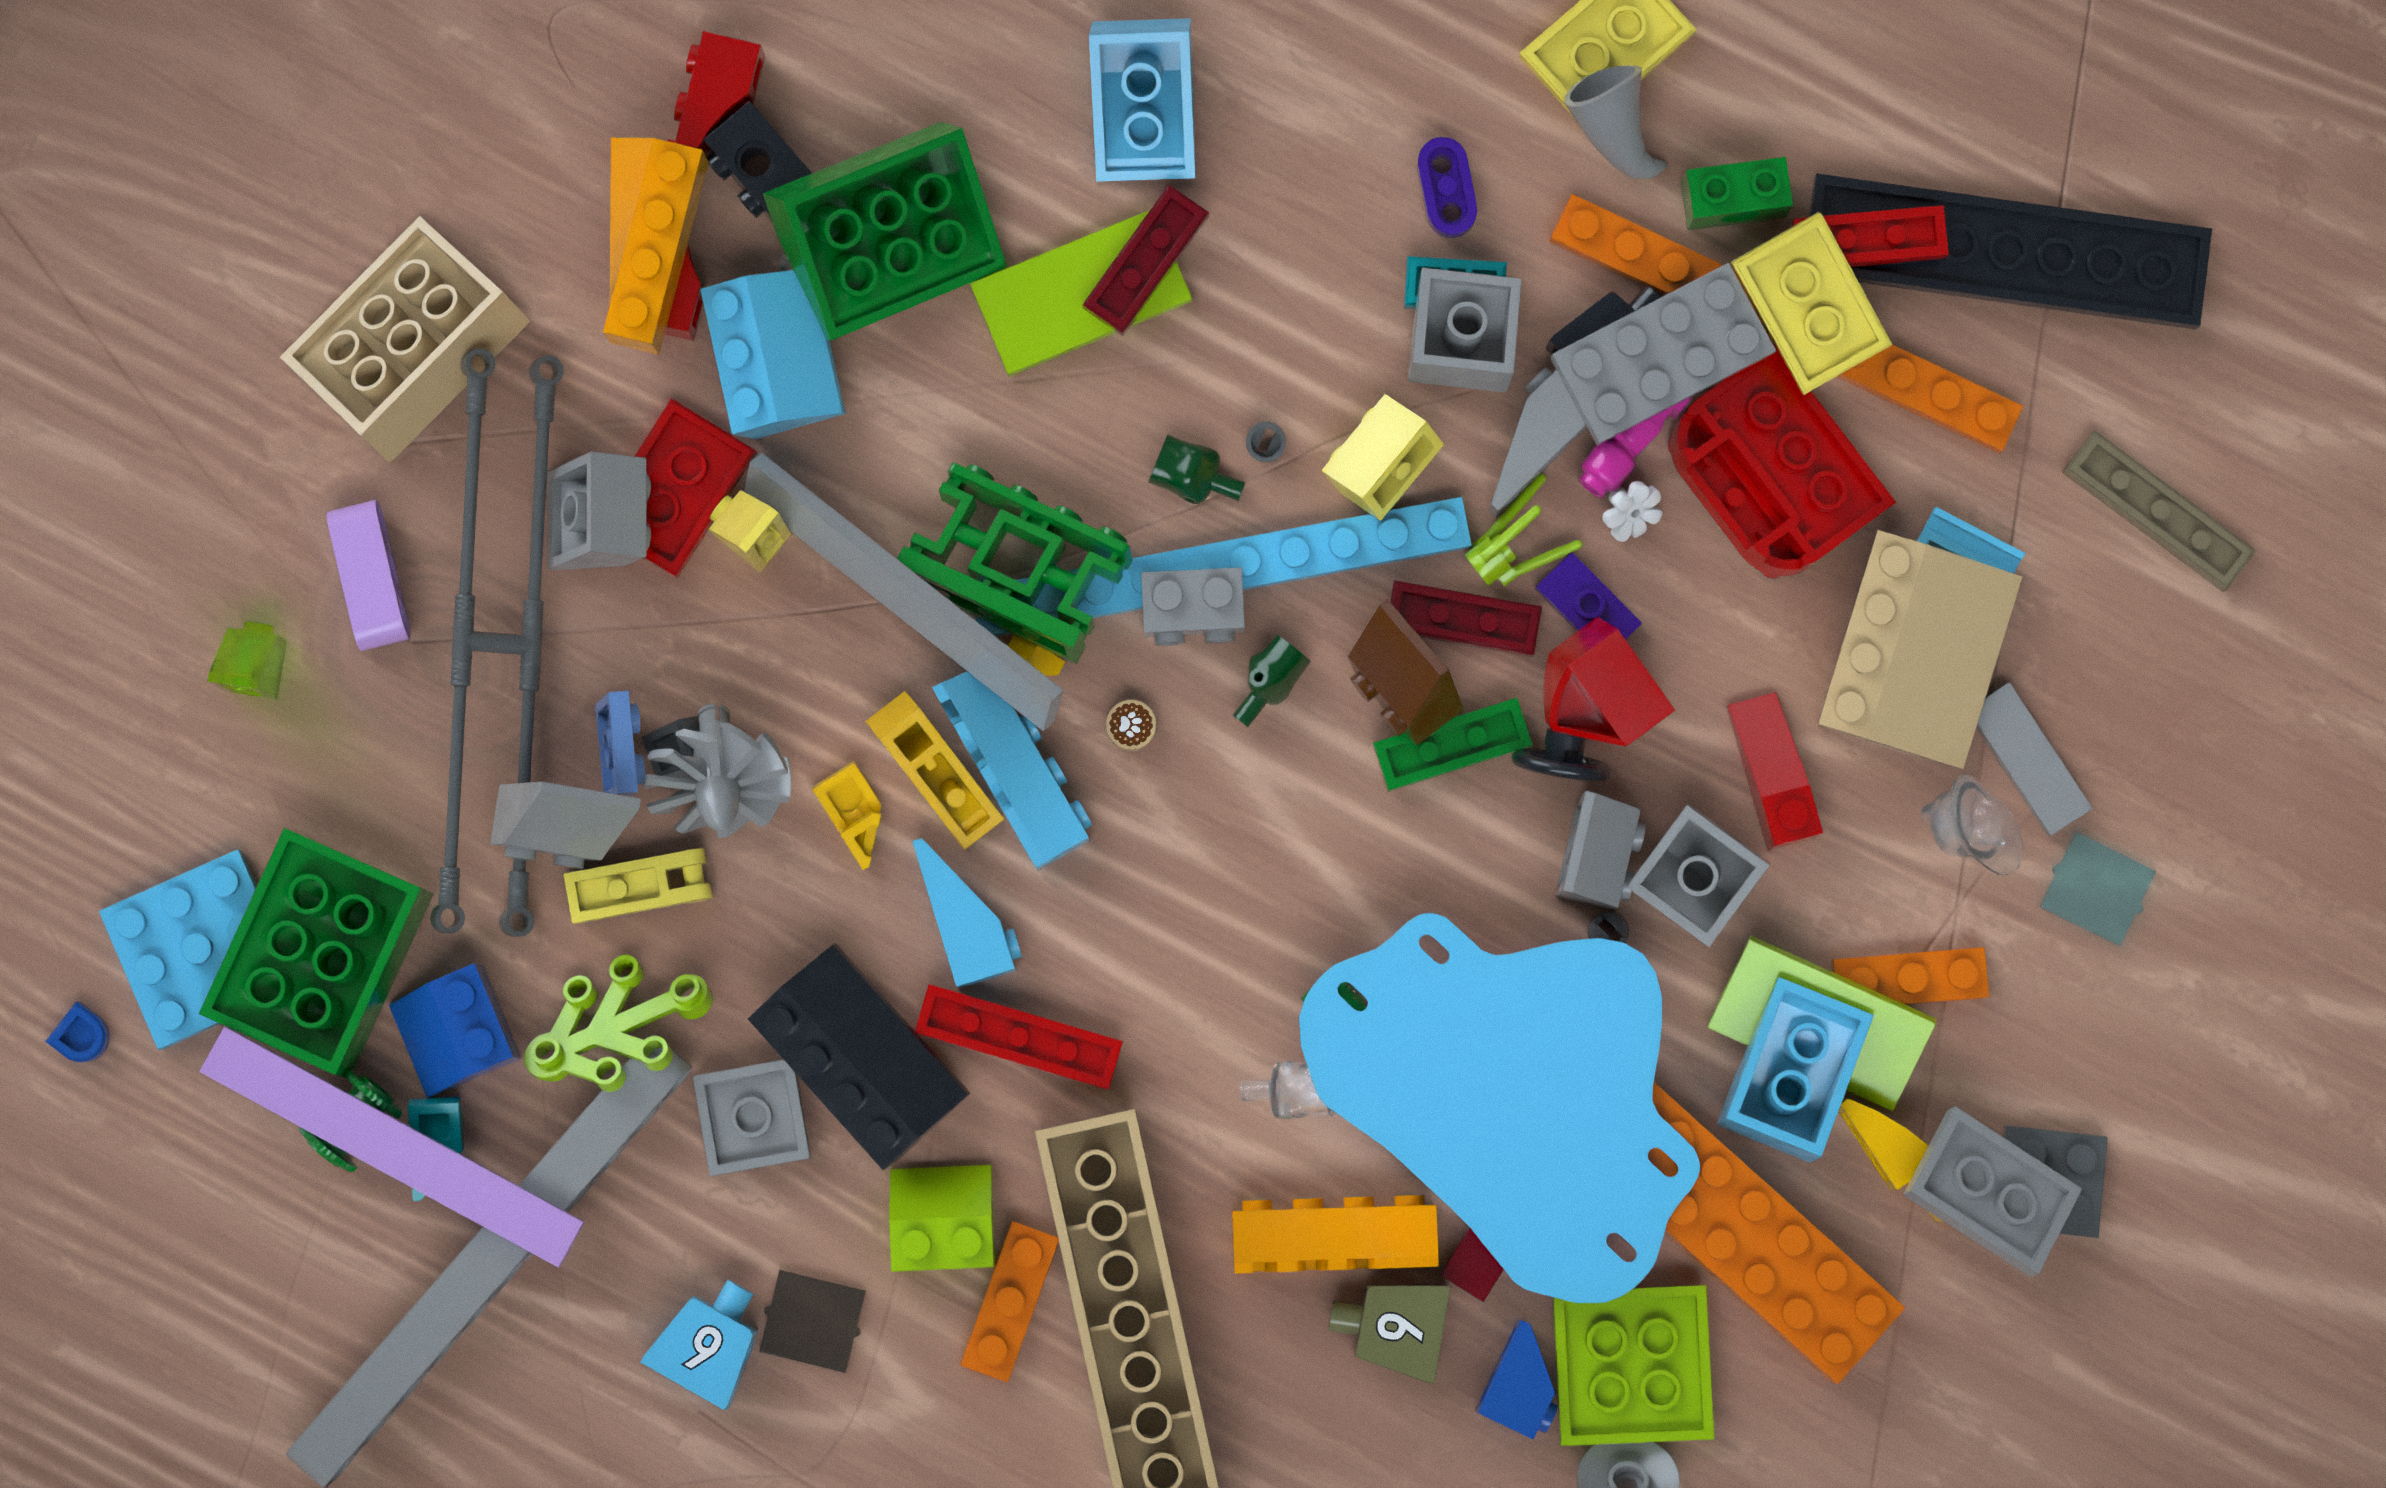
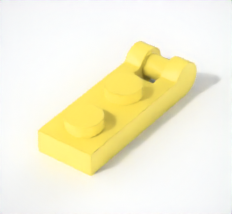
M704 848L564 873L572 924L575 925L712 899L710 883H705L702 865L706 864ZM682 869L685 887L671 889L668 871Z

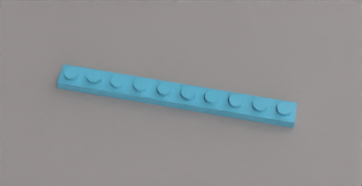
M1458 497L1390 510L1381 521L1373 515L1367 514L1132 558L1133 561L1128 570H1123V577L1119 584L1096 574L1077 609L1093 618L1142 610L1141 572L1242 567L1244 591L1469 549L1472 545L1463 499ZM1080 568L1066 571L1076 575ZM1029 577L1017 579L1016 581L1026 584ZM1045 584L1033 607L1058 618L1056 610L1066 593ZM975 616L976 622L996 637L1012 634Z

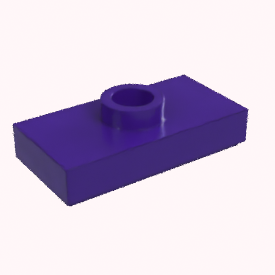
M1572 552L1535 587L1542 597L1576 631H1579L1593 619L1599 617L1617 628L1626 640L1642 624Z

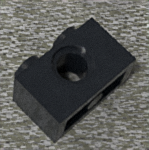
M750 101L703 139L710 152L706 157L710 167L723 181L731 176L742 188L743 191L737 197L755 218H758L763 213L772 224L773 222L763 193L812 174ZM754 156H764L770 160L768 170L760 176H750L744 172L746 162Z

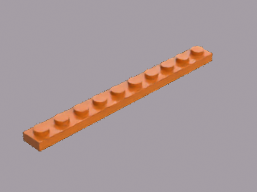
M1571 194L1549 242L1644 287L1648 286L1663 296L1723 266L1721 263L1574 194ZM1733 270L1734 273H1735V275H1736V277H1737V279L1739 280V282H1740V284H1741V286H1742L1744 292L1746 293V295H1747V297H1748V299H1749L1751 305L1753 306V308H1754V310H1755V312H1756L1758 318L1760 319V321H1761V323H1762V325H1763V327H1764L1766 333L1768 334V336H1769V338H1770L1772 344H1775V343L1773 342V340H1772V338H1771L1769 332L1767 331V329H1766V327H1765L1763 321L1761 320V318H1760V316H1759L1757 310L1755 309V307H1754L1752 301L1750 300V298H1749V296H1748L1746 290L1744 289V287H1743V285H1742L1740 279L1738 278V276H1737L1735 270ZM1893 344L1836 376L1999 454L2004 450L2024 407Z

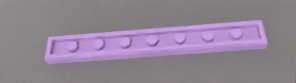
M224 1027L199 1071L558 1268L561 1267L585 1221L228 1027Z

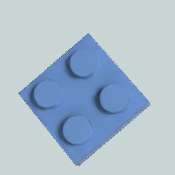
M629 691L608 692L595 705L603 792L632 797L638 792V784H643L645 776L643 755L635 754L633 734L640 733L639 707L637 703L630 704Z

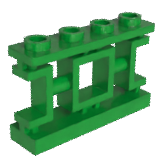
M952 462L948 469L949 478L946 483H942L939 493L943 502L956 509L936 543L914 532L910 539V547L903 546L896 559L961 610L1077 664L1086 648L1084 640L1087 635L1092 633L1095 627L1093 617L1078 610L1077 607L1096 574L1119 584L1123 577V570H1128L1133 561L1126 538L1111 528L1102 526L1097 530L1082 523V518L1066 507L1056 506L1055 509L1038 502L1037 496L1024 487L1012 485L1011 488L999 484L994 481V477L988 471L979 466L969 464L965 468ZM975 499L1000 510L987 533L968 525L977 508ZM1007 532L1045 550L1026 584L988 567ZM1064 541L1088 552L1076 575L1056 566L1065 550ZM957 542L977 551L967 568L969 576L945 565ZM1045 584L1066 593L1056 610L1058 618L1033 607Z

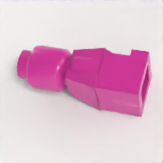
M1691 398L1674 405L1598 446L1595 445L1581 464L1583 474L1578 479L1579 483L1598 498H1602L1607 491H1617L1634 470V459L1658 436L1667 417L1670 416L1675 420Z

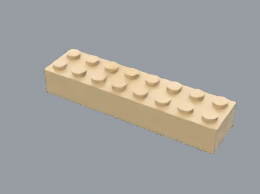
M1127 1110L1035 1131L1113 1488H1219L1136 1110Z

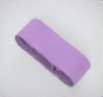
M376 499L328 511L326 516L351 627L359 650L364 651L411 639L409 621L379 502Z

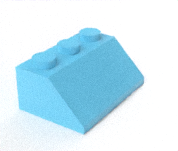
M793 270L746 275L700 289L733 435L756 440L846 414L830 341L826 339Z

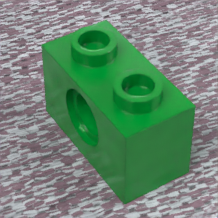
M1786 157L1687 169L1681 180L1687 231L1786 218L1793 207Z

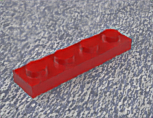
M928 984L915 1032L923 1036L1106 1090L1110 1089L1123 1045L1121 1040Z

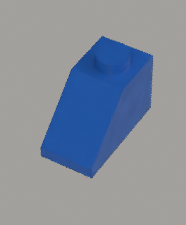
M1517 1319L1475 1411L1534 1440L1538 1430L1543 1433L1548 1431L1557 1412L1558 1405L1551 1403L1555 1391L1531 1324Z

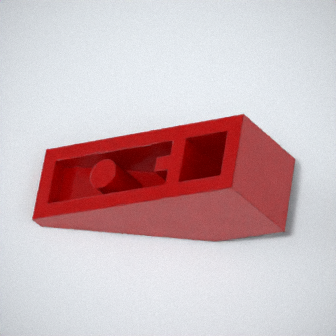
M1776 692L1727 705L1767 851L1813 839L1823 834L1811 787Z

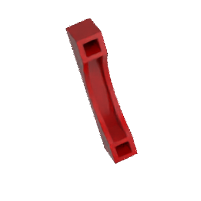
M706 31L702 32L700 44H692L688 53L686 73L692 75L687 93L680 91L677 97L674 120L680 123L676 139H668V142L701 149L705 155L707 154L708 149L703 139L748 101L754 104L765 60L761 44ZM689 243L665 334L694 341L703 306L700 290L703 286L694 268Z

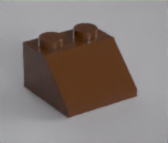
M1388 599L1380 604L1348 655L1355 672L1350 680L1367 702L1375 697L1384 710L1380 715L1397 737L1405 732L1417 746L1464 710L1449 669Z

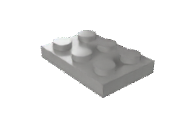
M1955 1106L1947 1110L1903 1195L2031 1278L2040 1273L2082 1188Z

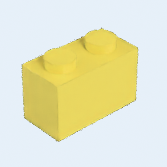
M1384 394L1379 402L1367 411L1359 426L1344 444L1333 452L1329 462L1321 471L1340 494L1381 521L1444 446V443L1427 421Z

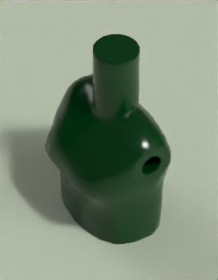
M1169 434L1166 436L1148 483L1167 489L1183 500L1193 504L1204 502L1211 491L1239 501L1245 486V482L1219 472L1221 458L1217 451L1199 444L1185 442Z
M1277 634L1264 651L1251 656L1248 666V685L1251 692L1233 716L1249 727L1266 704L1278 705L1289 696L1295 683L1311 661Z

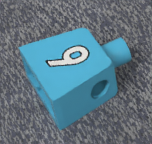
M727 1279L714 1304L699 1296H693L645 1353L640 1363L723 1410L729 1409L734 1401L758 1334L757 1329L740 1320L754 1294Z

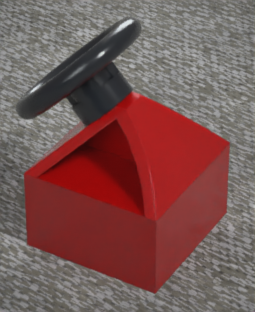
M1596 617L1548 654L1543 686L1545 722L1549 726L1544 743L1546 749H1517L1512 753L1511 759L1516 766L1536 773L1575 780L1603 781L1611 776V768L1602 761L1584 756L1586 738L1627 747L1676 710L1620 631L1599 617Z

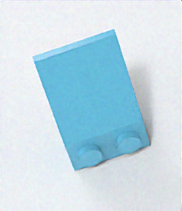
M1191 18L1092 22L1089 32L1096 182L1195 178L1194 73Z
M1778 977L1734 1076L1716 1125L1809 1163L1822 1157L1874 1015Z

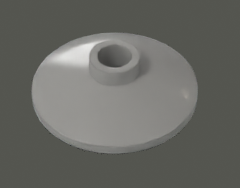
M1655 1442L1593 1445L1582 1457L1577 1472L1578 1488H1621L1624 1486L1631 1488H1679L1680 1485L1679 1472L1674 1460L1665 1449Z

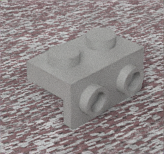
M1242 567L1141 572L1144 638H1154L1155 645L1185 644L1184 636L1205 635V643H1228L1235 641L1236 633H1244Z

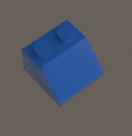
M473 963L433 980L389 1005L427 1098L436 1096L522 1059L488 975L482 965Z

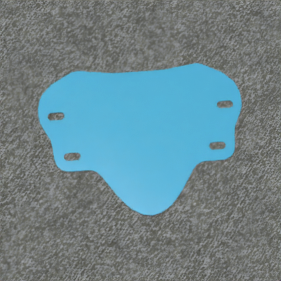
M1423 913L1408 921L1378 948L1333 965L1315 982L1304 1000L1299 1015L1301 1048L1318 1097L1328 1108L1384 1146L1445 1202L1472 1229L1516 1284L1532 1292L1574 1303H1606L1623 1296L1645 1278L1656 1262L1670 1216L1689 1193L1698 1178L1700 1162L1695 1148L1658 1114L1652 1101L1653 1082L1661 1040L1662 994L1656 972L1643 953L1623 942L1593 938L1558 942L1512 954L1494 955L1481 950L1446 917L1435 913ZM1422 936H1432L1448 951L1449 959L1446 963L1439 964L1421 949L1419 940ZM1343 982L1352 984L1367 999L1368 1005L1363 1011L1353 1009L1338 994V986ZM1652 1148L1661 1149L1677 1164L1678 1172L1675 1176L1668 1177L1650 1162L1648 1153ZM1611 1233L1621 1235L1636 1250L1637 1256L1632 1262L1622 1260L1607 1245V1236Z

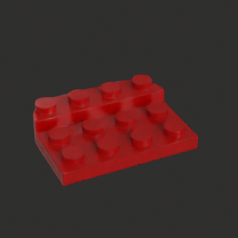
M1773 344L1776 349L1774 354L1726 378L1698 398L1676 422L1672 435L1668 439V449L1680 476L1740 555L1751 566L1761 571L1764 576L1776 579L1781 576L1796 575L1807 570L1822 557L1892 507L1896 501L1812 391L1805 395L1801 393L1776 345Z

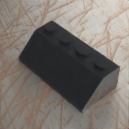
M836 943L832 944L782 985L748 1018L750 1023L883 1171L900 1160L971 1094Z

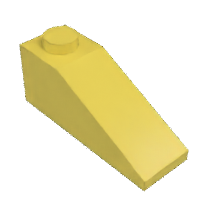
M741 490L734 498H731L729 495L724 497L710 515V519L714 523L709 530L713 536L760 573L792 535L775 509Z

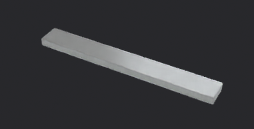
M761 453L750 461L745 493L775 509L793 534L1042 731L1055 722L1063 694L1062 688L766 455Z

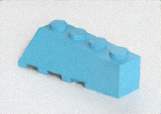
M968 671L932 687L937 699L1037 871L1090 841L1085 830L1093 825L1079 800L1077 799L1069 804L1061 791L1060 786L1067 783V780L1054 757L1051 756L1043 760L1034 743L1041 740L1042 737L1035 724L1023 715L1018 717L1011 705Z

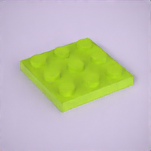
M1706 1285L1633 1288L1623 1296L1606 1303H1574L1552 1297L1560 1446L1714 1439Z

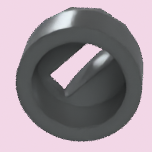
M1261 421L1250 428L1246 437V448L1249 454L1257 461L1272 462L1278 459L1285 450L1286 436L1282 428L1276 423ZM1266 428L1275 431V434L1269 442L1266 453L1258 451L1257 448Z
M1610 911L1602 912L1591 920L1588 926L1589 939L1601 938L1612 940L1598 926L1604 919L1621 936L1618 942H1627L1629 927L1626 920L1620 914Z

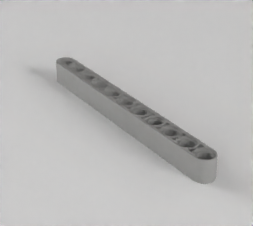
M663 1049L653 1050L649 1055V1059L658 1057ZM672 1050L673 1059L670 1065L661 1071L649 1070L643 1062L630 1058L623 1066L626 1071L624 1085L613 1092L602 1090L519 1186L569 1213L685 1080L693 1067L674 1050ZM482 1227L295 1441L286 1453V1456L322 1488H327L332 1484L533 1253Z

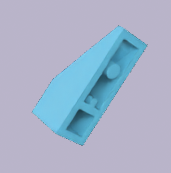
M922 838L912 841L956 987L960 989L1015 972L1016 968L1013 960L1021 958L1022 954L1014 928L1004 931L1002 922Z

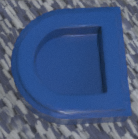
M76 1001L45 1042L69 1060L91 1062L98 1059L106 1051L110 1041V1033L107 1024L101 1017L83 1003Z

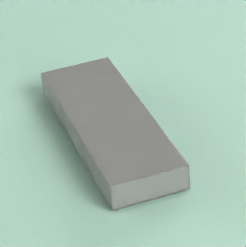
M2010 682L1985 697L1976 729L2048 837L2092 810V806Z

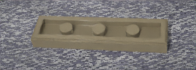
M2096 431L2090 434L2062 472L2222 592L2229 588L2256 551Z

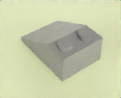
M542 781L499 785L490 845L506 847L505 857L535 861L537 852L554 855L553 865L583 869L584 861H600L603 859L639 810L641 799Z

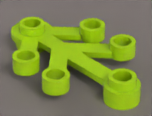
M621 955L615 958L609 967V974L613 981L589 1027L575 1034L573 1033L584 1010L590 1008L595 1003L597 990L589 978L582 975L574 976L565 983L563 995L567 1001L551 1032L537 1036L528 1045L524 1055L525 1066L533 1077L542 1081L555 1082L570 1074L596 1083L605 1092L616 1091L626 1081V1071L619 1061L613 1057H603L596 1062L580 1056V1054L598 1047L643 1062L649 1070L661 1071L668 1067L673 1059L672 1049L665 1039L660 1036H650L643 1040L627 1035V1033L674 1012L689 1020L700 1018L712 1006V991L700 976L684 974L672 982L669 992L620 1013L632 989L641 983L644 975L642 967L633 956ZM633 967L632 972L628 976L620 977L624 969ZM587 988L583 996L573 998L577 990ZM694 988L689 996L681 997L687 990ZM663 1049L658 1057L649 1059V1055L653 1050ZM555 1050L550 1058L543 1059L547 1053ZM616 1069L615 1074L610 1079L602 1080L606 1071Z

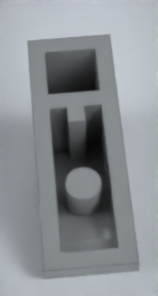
M1547 367L1544 368L1525 388L1531 395L1526 399L1488 510L1495 518L1587 428L1557 370L1552 373Z

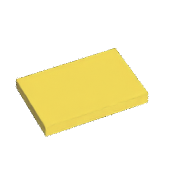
M1580 0L1519 53V58L1570 113L1564 104L1565 95L1582 78L1611 67L1637 65L1642 68V80L1691 38L1697 29L1670 0Z
M1821 213L1814 214L1730 262L1802 394L1805 395L1892 345Z

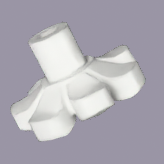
M1641 481L1632 482L1628 492L1623 487H1620L1617 491L1609 494V502L1614 508L1604 512L1603 522L1607 527L1612 528L1610 534L1618 541L1624 542L1628 540L1630 535L1634 538L1641 536L1647 530L1646 521L1656 524L1662 517L1663 511L1657 506L1661 500L1660 492L1654 486L1648 487Z

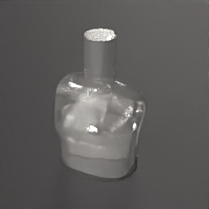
M1279 1061L1273 1066L1270 1080L1241 1081L1240 1097L1242 1101L1270 1100L1272 1113L1279 1119L1333 1116L1335 1113L1318 1097L1307 1063Z

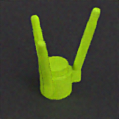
M1540 473L1520 493L1489 530L1472 543L1474 547L1464 554L1488 586L1497 579L1506 586L1518 576L1562 558L1571 552L1581 549L1583 546L1581 540H1575L1511 567L1510 563L1517 557L1507 544L1541 513V507L1538 505L1533 506L1501 535L1499 534L1546 481V475Z

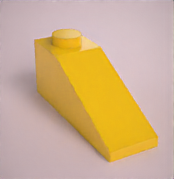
M906 691L902 692L865 721L964 850L1004 820Z

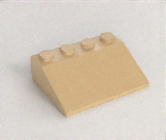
M419 216L280 358L387 462L391 463L467 386V377L461 370V361L464 355L474 349L482 348L488 350L495 358L524 329L530 320L500 288ZM473 356L471 360V366L474 371L480 373L485 368V363L481 357Z
M1878 530L1817 726L1964 769L2022 576L1921 542Z

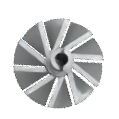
M708 704L700 708L697 715L699 732L687 729L676 732L678 738L693 748V757L681 755L674 749L653 750L647 756V760L673 764L682 769L661 776L651 774L644 776L643 788L645 790L657 786L680 789L668 798L648 803L647 808L651 814H671L679 805L697 801L674 826V830L677 832L687 833L708 826L717 832L718 838L729 837L750 820L759 827L765 826L774 816L780 803H788L790 799L791 771L789 758H783L775 742L766 733L763 732L755 741L748 734L730 724V712L724 705H720L718 708L719 720L715 719V704Z

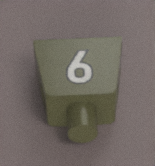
M1366 1285L1362 1305L1333 1300L1328 1331L1356 1335L1355 1357L1434 1384L1450 1287L1444 1285Z

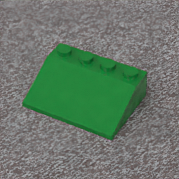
M939 122L763 193L778 240L826 339L829 341L1007 268L962 127Z
M283 828L199 1014L329 1073L345 1077L344 1074L348 1069H355L434 893Z

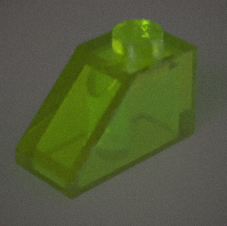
M244 621L243 630L227 628L209 670L207 682L228 693L278 700L287 640L273 634L274 626Z

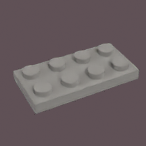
M1727 263L1553 353L1550 359L1598 446L1774 354L1776 349L1731 265Z

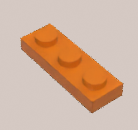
M1985 947L1831 960L1832 972L1905 1005L1989 998Z
M1015 1221L1011 1222L960 1366L1007 1383L1009 1382L1057 1249L1058 1237Z

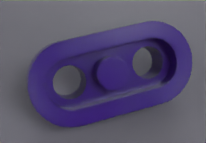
M1437 137L1428 141L1420 150L1417 160V171L1430 227L1440 236L1457 238L1466 234L1473 227L1477 216V203L1468 158L1464 148L1454 139ZM1443 158L1449 161L1451 169L1446 173H1438L1434 170L1432 163L1436 159ZM1448 206H1454L1460 211L1461 217L1456 221H1448L1443 217L1442 210Z

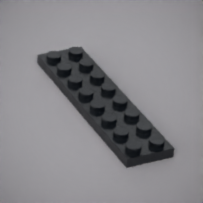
M1818 173L1814 177L1809 217L1818 212L1822 216L1944 205L1949 255L1945 259L1851 267L1859 283L2195 330L2201 325L2212 228Z

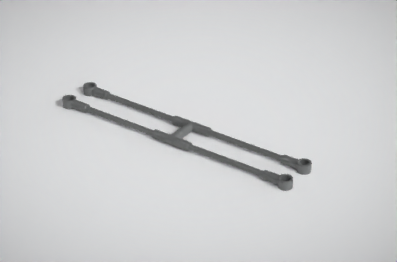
M479 348L466 353L461 361V370L467 377L465 413L469 415L460 586L459 594L455 595L450 684L454 686L445 858L444 867L440 868L438 905L432 910L430 916L431 925L440 933H455L462 928L465 921V914L462 908L458 906L460 868H457L466 690L467 686L471 685L472 651L521 655L519 690L523 691L518 783H528L531 780L535 691H539L544 602L540 601L549 428L550 422L554 420L556 383L561 380L564 372L560 360L550 355L536 359L529 369L530 378L535 384L534 421H537L528 600H524L522 635L474 631L475 596L472 595L481 417L486 413L487 377L495 369V359L488 350ZM473 356H479L483 359L485 369L482 373L473 370L471 366ZM542 363L549 364L553 370V376L550 380L544 379L540 374L539 369ZM515 858L513 860V871L509 872L507 909L500 915L499 925L502 932L507 936L522 937L530 933L534 925V919L531 912L527 910L529 872H526V860ZM446 909H450L455 917L454 923L449 928L443 926L440 919L442 912ZM516 912L523 918V926L518 931H514L509 922L510 917Z

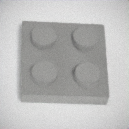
M784 1060L692 1076L710 1177L811 1159L797 1074Z

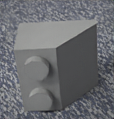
M1422 268L1411 338L1408 382L1507 393L1514 373L1522 279Z
M589 452L548 472V570L625 566L646 557V551L651 540L650 526L646 523V501L651 491L650 477L646 474V458Z
M1585 791L1577 799L1555 897L1613 911L1618 908L1620 900L1629 901L1632 890L1627 885L1635 876V872L1627 871L1631 851L1640 852L1646 830V823L1638 821L1641 809L1589 791Z
M1688 803L1627 887L1710 947L1770 866L1771 862Z

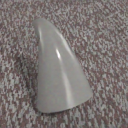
M1637 65L1616 66L1597 71L1582 78L1567 92L1564 104L1588 139L1606 160L1630 178L1652 179L1665 170L1667 167L1666 162L1652 158L1645 151L1640 125L1642 68Z

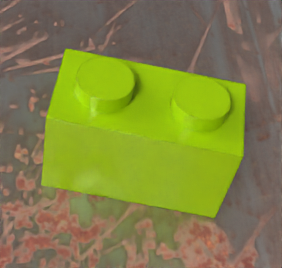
M992 1165L890 1169L889 1231L891 1272L996 1266Z

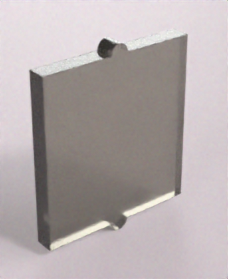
M779 1270L771 1305L766 1306L764 1309V1313L768 1318L759 1352L846 1373L854 1338L861 1334V1329L857 1326L866 1290Z

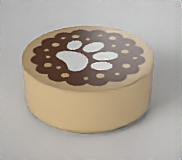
M1124 700L1110 710L1106 720L1107 734L1112 743L1122 750L1137 751L1143 749L1155 736V715L1150 707L1141 701Z

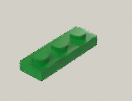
M1518 698L1453 717L1417 746L1406 733L1399 737L1393 736L1373 743L1388 792L1505 756L1517 749L1532 747V741Z

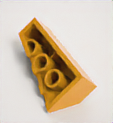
M611 137L609 310L603 329L604 335L611 344L657 355L660 353L709 165L701 149L656 138Z
M1425 1195L1394 1196L1395 1206L1374 1207V1197H1343L1344 1208H1323V1198L1293 1199V1209L1273 1210L1272 1200L1242 1201V1211H1232L1234 1274L1258 1271L1298 1272L1306 1270H1351L1357 1268L1439 1267L1437 1205H1425Z

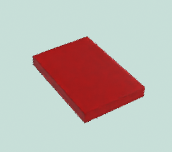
M672 398L634 457L646 458V474L649 475L651 481V491L646 501V523L650 526L651 540L646 551V557L644 558L678 579L711 527L713 521L710 519V515L724 497L731 495L749 467L750 461L756 456L757 451Z

